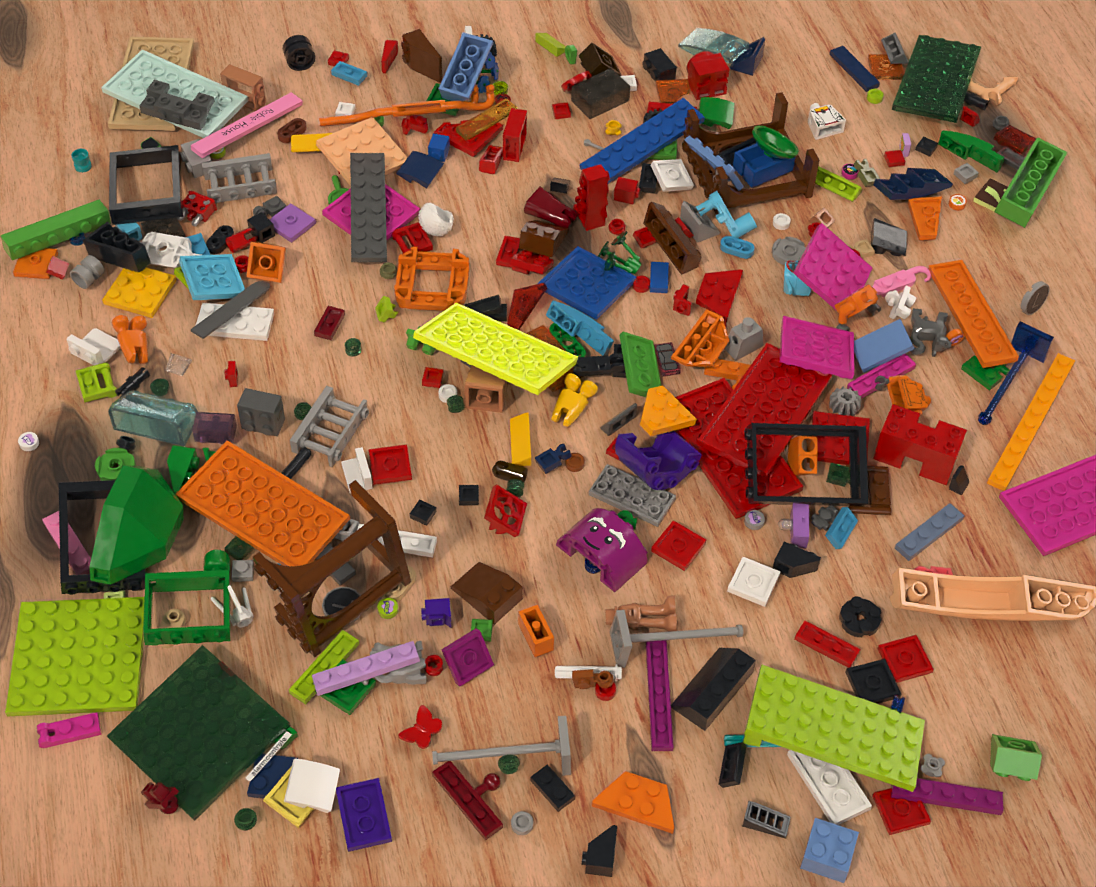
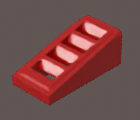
M386 40L384 44L381 65L382 72L385 74L398 54V41Z
M488 146L479 160L480 172L495 174L503 157V147Z

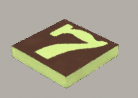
M990 178L974 197L973 202L995 211L1008 187Z

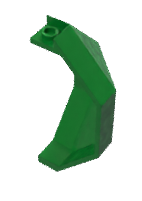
M122 466L103 505L89 566L91 581L111 585L167 558L184 520L183 505L157 469L141 466Z

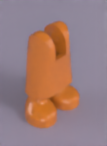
M118 315L113 318L112 326L118 333L117 339L127 362L134 364L137 354L139 363L146 364L148 362V346L146 333L143 331L147 326L146 318L144 316H136L130 322L125 315Z

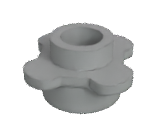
M931 754L924 755V765L921 766V771L930 777H941V769L945 765L944 759L932 757Z

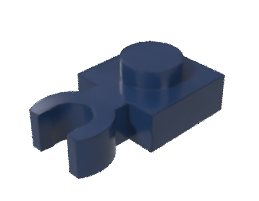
M560 444L555 451L550 448L536 456L535 461L543 472L547 474L562 465L561 460L569 459L572 455L570 450L566 449L565 444Z

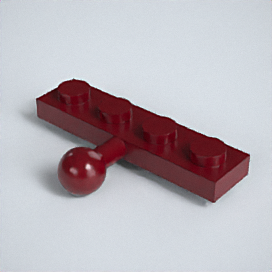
M451 761L445 762L432 771V776L484 840H487L503 828V823L480 797L486 791H495L500 787L501 780L497 774H487L484 777L483 783L474 789Z

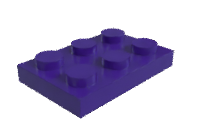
M379 778L336 787L348 852L392 842Z

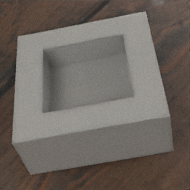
M968 163L954 170V175L964 184L977 178L979 173Z
M233 560V582L253 581V560Z

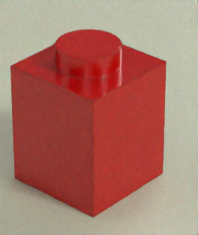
M618 177L614 188V201L634 204L635 198H639L640 195L638 181Z

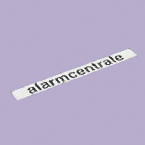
M286 732L246 776L248 781H251L292 734Z

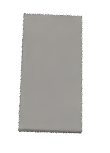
M609 464L605 466L589 490L590 496L622 511H629L633 516L656 527L660 525L676 499V495L666 490H654L641 479Z

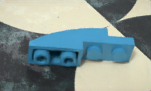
M555 300L551 302L546 313L548 318L570 336L577 335L602 356L608 354L614 340L603 332L605 327L568 305Z

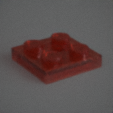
M1011 125L997 132L993 138L1000 145L1007 146L1018 154H1023L1031 149L1036 140L1035 137Z

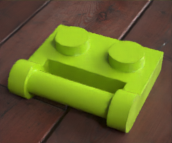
M108 363L76 370L85 403L104 397L113 398L117 396L115 393L117 388L113 384L110 374L111 368ZM100 373L103 374L106 385L102 389L97 378V374Z

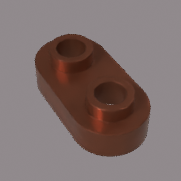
M296 118L281 127L277 132L279 141L289 143L291 142L292 135H302L307 130L306 121Z

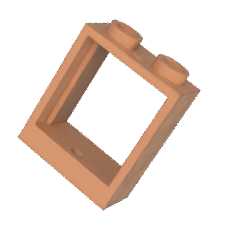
M230 64L220 73L222 85L248 96V102L244 107L257 111L265 105L266 97L261 76ZM238 83L251 87L252 93L239 89Z

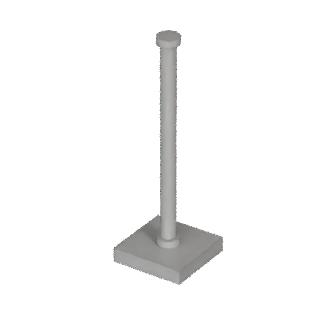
M616 610L610 629L617 666L625 668L633 642L733 635L737 637L743 636L742 625L728 628L630 634L625 610Z
M558 716L559 739L555 740V742L444 753L432 751L433 765L443 761L556 751V753H560L562 776L571 775L567 717Z

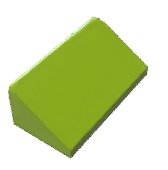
M548 33L535 34V42L556 57L565 53L566 46Z

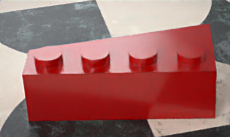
M602 164L582 169L579 179L580 187L577 188L579 196L575 197L577 204L573 205V209L586 231L605 226L607 218L606 206H608L607 193H609L608 181L610 176Z

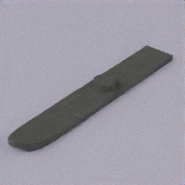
M258 281L251 284L194 326L191 332L202 339L206 338L270 289V283Z

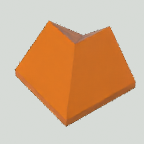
M251 242L246 277L282 283L286 247L276 244Z

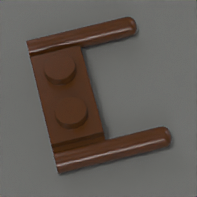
M850 465L845 466L846 472H850ZM867 466L870 507L849 506L848 508L853 514L891 515L888 467Z

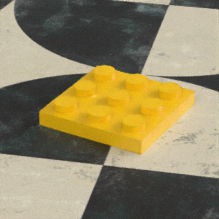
M147 267L139 273L123 268L102 301L104 305L153 318L177 279L175 275Z

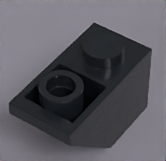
M783 542L774 560L773 569L780 571L782 575L793 578L816 572L819 568L821 557L813 552L798 548L794 544Z

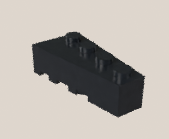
M108 221L83 239L88 255L95 257L99 261L138 273L151 263L144 244L134 238H129L125 232L121 233L119 228L116 226L112 227Z

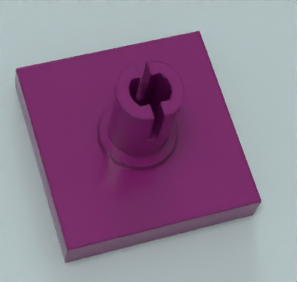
M477 628L441 649L454 681L459 687L494 666L483 636Z

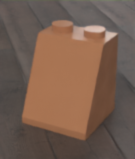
M471 365L465 381V408L503 413L509 382Z

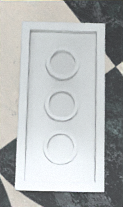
M202 303L196 325L224 304ZM247 306L208 336L267 341L274 317V309Z
M792 750L788 751L787 756L830 823L840 825L871 810V803L848 769Z

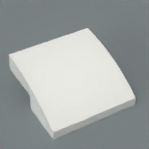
M293 759L284 802L301 808L308 806L325 813L331 812L340 769L313 761Z

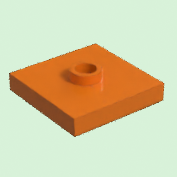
M45 248L18 258L13 271L14 277L50 279L51 275L46 273L51 257L57 258L58 250Z

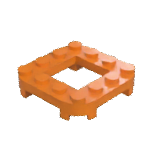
M411 247L410 251L405 252L403 255L400 254L398 257L396 284L394 285L395 299L398 306L407 309L445 311L455 303L464 305L467 298L469 258L461 254L459 249L454 248L452 253L418 252V247ZM416 269L451 271L448 293L414 291Z

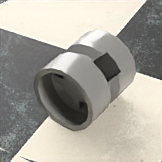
M91 255L85 257L80 262L81 265H77L70 271L72 280L83 289H87L94 283V279H98L105 271L101 262Z

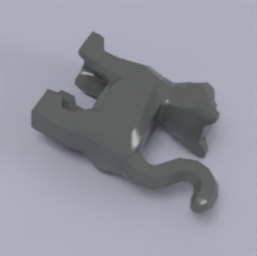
M913 308L911 314L913 328L910 339L912 344L918 348L910 352L914 355L923 353L925 346L922 341H933L932 357H935L936 352L949 349L951 342L946 337L947 328L945 326L948 313L939 312L934 322L929 321L927 316L922 319L920 317L922 309Z

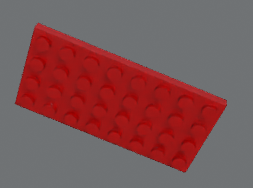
M766 343L698 439L697 445L744 468L748 467V460L745 459L747 440L744 438L747 426L751 423L802 424L831 381L833 375L779 362L780 348ZM756 435L758 475L764 478L768 476L794 436Z
M722 378L675 397L697 420L693 426L674 431L702 454L699 460V467L735 519L745 516L749 511L759 510L771 504H749L746 498V487H748V479L745 477L746 468L697 445L698 439L733 391L726 379ZM780 456L766 478L757 474V496H792L803 491L804 486L782 456Z

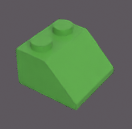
M992 734L990 766L993 772L1002 777L1013 775L1024 781L1037 780L1042 753L1036 742Z

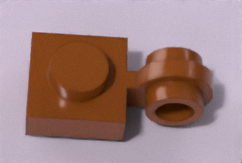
M593 669L572 671L574 687L579 689L595 687L596 683L602 688H608L614 681L613 675L609 671H601L600 673H594Z

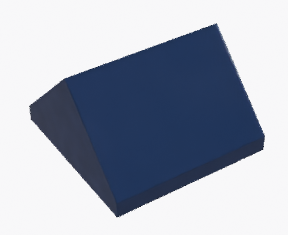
M762 37L741 47L730 69L753 76L763 57L765 38Z

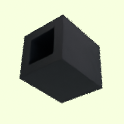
M262 212L247 220L248 228L254 229L251 234L258 236L257 240L259 243H263L275 236L274 224Z

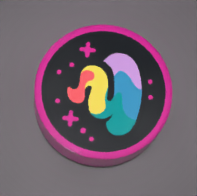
M849 163L842 167L841 174L844 178L851 180L857 178L859 171L853 164Z

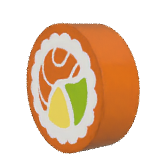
M954 194L950 197L948 204L953 210L959 211L965 208L967 200L960 194Z

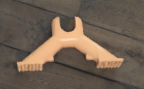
M1003 77V81L997 83L995 88H984L978 85V83H974L972 78H962L957 80L956 87H962L988 101L989 98L994 99L996 105H1000L1002 102L1001 94L1011 86L1016 85L1018 77Z

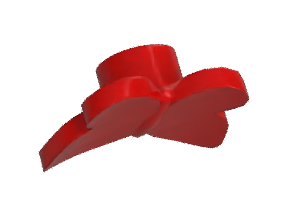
M421 705L417 712L414 727L403 730L398 734V737L409 743L416 742L419 748L426 749L430 745L432 734H437L441 731L442 721L438 718L432 719V714L428 708Z

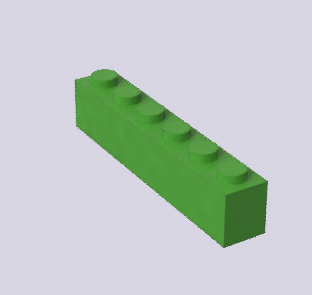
M99 199L0 236L4 250L13 261L96 230L107 221L109 223L111 221L108 209Z

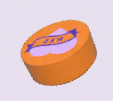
M953 329L946 337L951 342V346H954L964 339V334L960 329Z

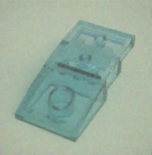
M696 28L678 44V47L693 55L704 51L714 54L721 53L725 62L731 64L749 48V42L721 31Z

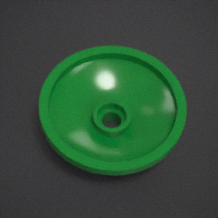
M759 125L754 127L752 131L753 137L757 145L768 157L792 159L798 155L799 150L797 146L780 132L766 126Z

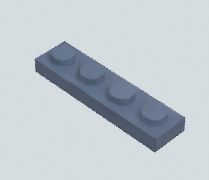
M949 503L895 545V549L910 561L960 523L964 515Z

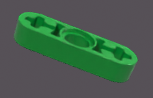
M556 323L550 325L549 336L560 349L573 355L576 353L577 355L575 356L586 357V350L574 336H570ZM570 341L572 342V344L566 346L563 344V342Z

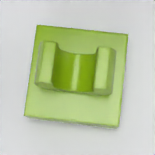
M383 296L375 307L380 322H386L388 318H395L398 314L397 311H393L396 305L391 303L389 297Z

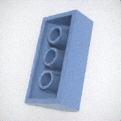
M463 32L439 86L443 99L465 101L470 98L494 43L492 40Z

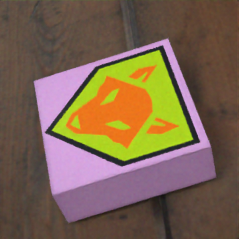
M902 133L899 145L904 157L909 156L911 148L908 133Z

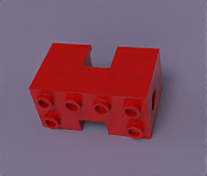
M892 404L881 430L873 459L901 469L905 456L923 462L919 476L947 486L967 430L941 420L938 421L936 428L918 423L920 413Z

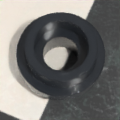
M120 436V439L116 441V444L119 446L118 448L126 449L128 452L136 447L135 440L128 436Z

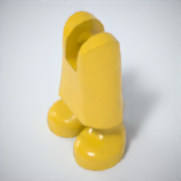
M572 373L567 374L564 379L567 389H562L551 420L557 423L563 413L567 414L563 422V426L566 427L572 425L587 406V399L594 396L598 391L597 385L592 381L586 380L581 386L580 378Z

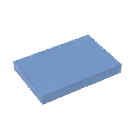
M901 319L854 341V353L863 373L915 349Z

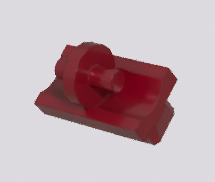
M149 782L141 791V794L148 799L144 805L149 809H160L164 814H172L178 808V799L174 795H177L179 791L175 787H166L161 782L155 785Z

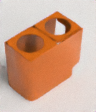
M798 436L790 440L788 444V466L796 476L808 474L813 476L817 474V437ZM803 440L807 442V452L802 448ZM807 458L809 468H812L811 471H805L802 468L803 459Z

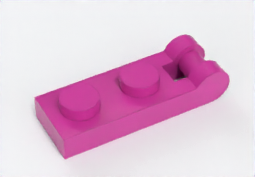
M91 713L53 723L38 724L37 733L40 735L38 739L39 747L48 748L101 735L98 713ZM55 732V736H49L50 733Z

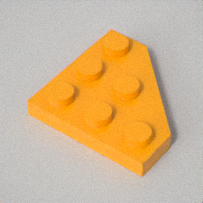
M663 385L648 389L640 426L650 436L695 425L697 419Z

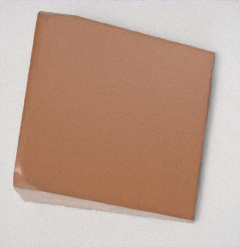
M825 207L809 220L810 223H822L827 228L835 221Z

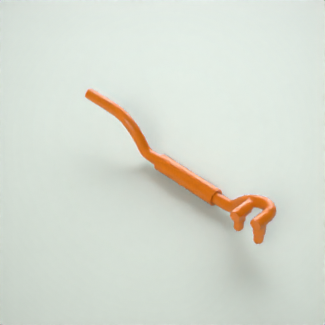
M492 84L485 86L487 97L485 102H478V87L475 86L470 102L435 100L394 104L392 107L377 108L359 114L319 118L320 126L355 123L371 117L376 118L388 115L399 117L441 113L450 109L487 110L494 103L495 88Z

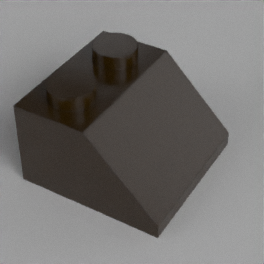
M591 43L579 54L582 67L589 71L592 76L590 80L594 79L597 82L618 79L619 76H622L613 56L594 43Z

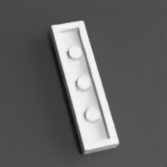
M359 524L358 529L361 528L364 524ZM398 530L404 553L433 558L437 537ZM381 536L377 540L385 547Z

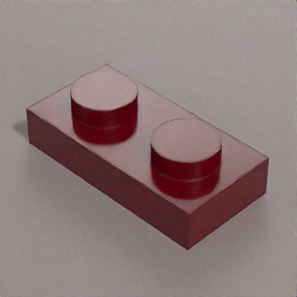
M327 306L314 330V336L332 341L345 316V310Z

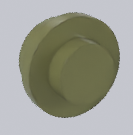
M384 263L380 268V275L385 279H392L397 275V268L393 263Z

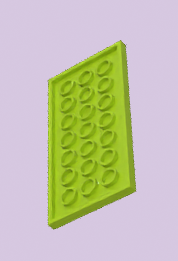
M761 665L744 734L913 792L916 787L925 720Z

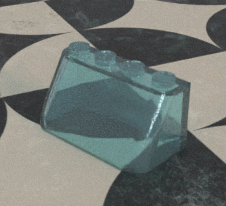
M129 391L113 402L108 410L114 430L184 447L199 419L198 410L191 403H182L173 399L140 393L139 391Z

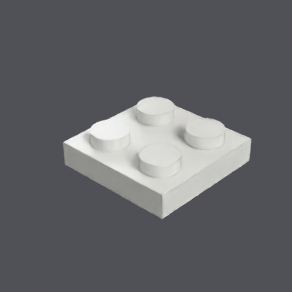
M681 159L659 160L651 163L652 170L663 192L692 190L694 187Z
M742 557L727 592L765 607L780 576V571Z

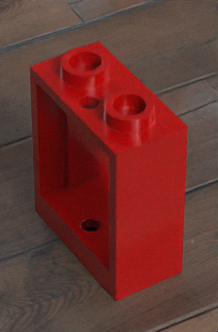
M511 108L503 132V160L519 162L527 137V110Z

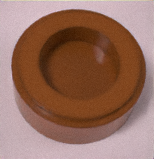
M571 453L572 456L565 460V466L571 472H579L584 468L585 459L579 453Z

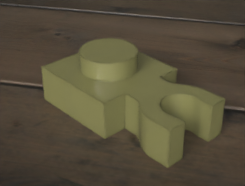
M863 159L861 163L859 160H856L853 164L859 171L857 174L865 187L873 186L875 179H880L874 168L869 167L867 159Z

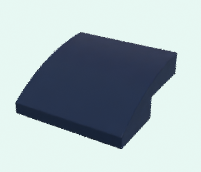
M412 151L396 174L409 183L414 180L427 189L444 163L424 153Z

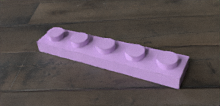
M414 641L313 674L312 678L317 695L320 696L420 662Z

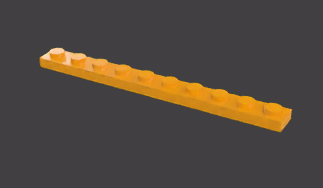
M1057 354L991 473L987 484L1002 491L1006 490L1072 369L1075 360L1062 354Z

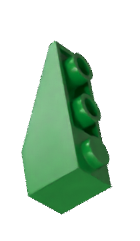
M172 446L167 464L175 494L194 475L195 468L199 466L200 459L197 457L196 449Z

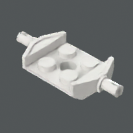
M150 232L140 242L145 245L151 261L150 264L175 269L180 267V256L202 255L192 253L191 242L189 238ZM164 246H167V248H166L165 250L159 251L160 248H163Z

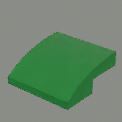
M701 97L698 111L705 117V121L702 124L709 127L718 124L730 129L733 124L735 103L720 98Z

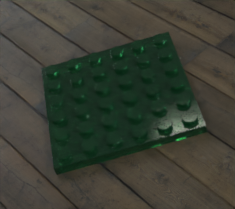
M202 645L107 735V738L155 784L161 782L166 787H175L179 791L177 795H174L178 799V806L195 821L291 725Z

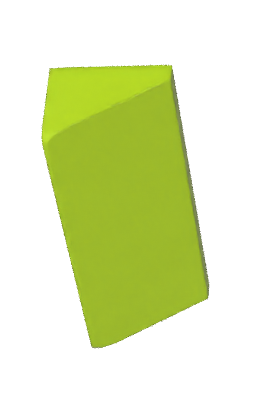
M818 166L815 184L852 202L862 192L861 186Z

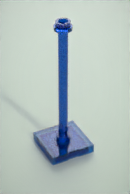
M1021 321L1018 323L1011 342L1014 349L1021 352L1018 361L1010 369L985 412L979 413L978 422L980 424L988 425L991 423L992 413L1027 356H1031L1044 363L1053 342V336Z

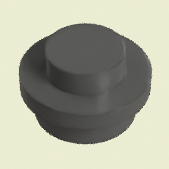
M1002 115L997 116L993 120V127L999 131L1006 130L1009 127V119Z

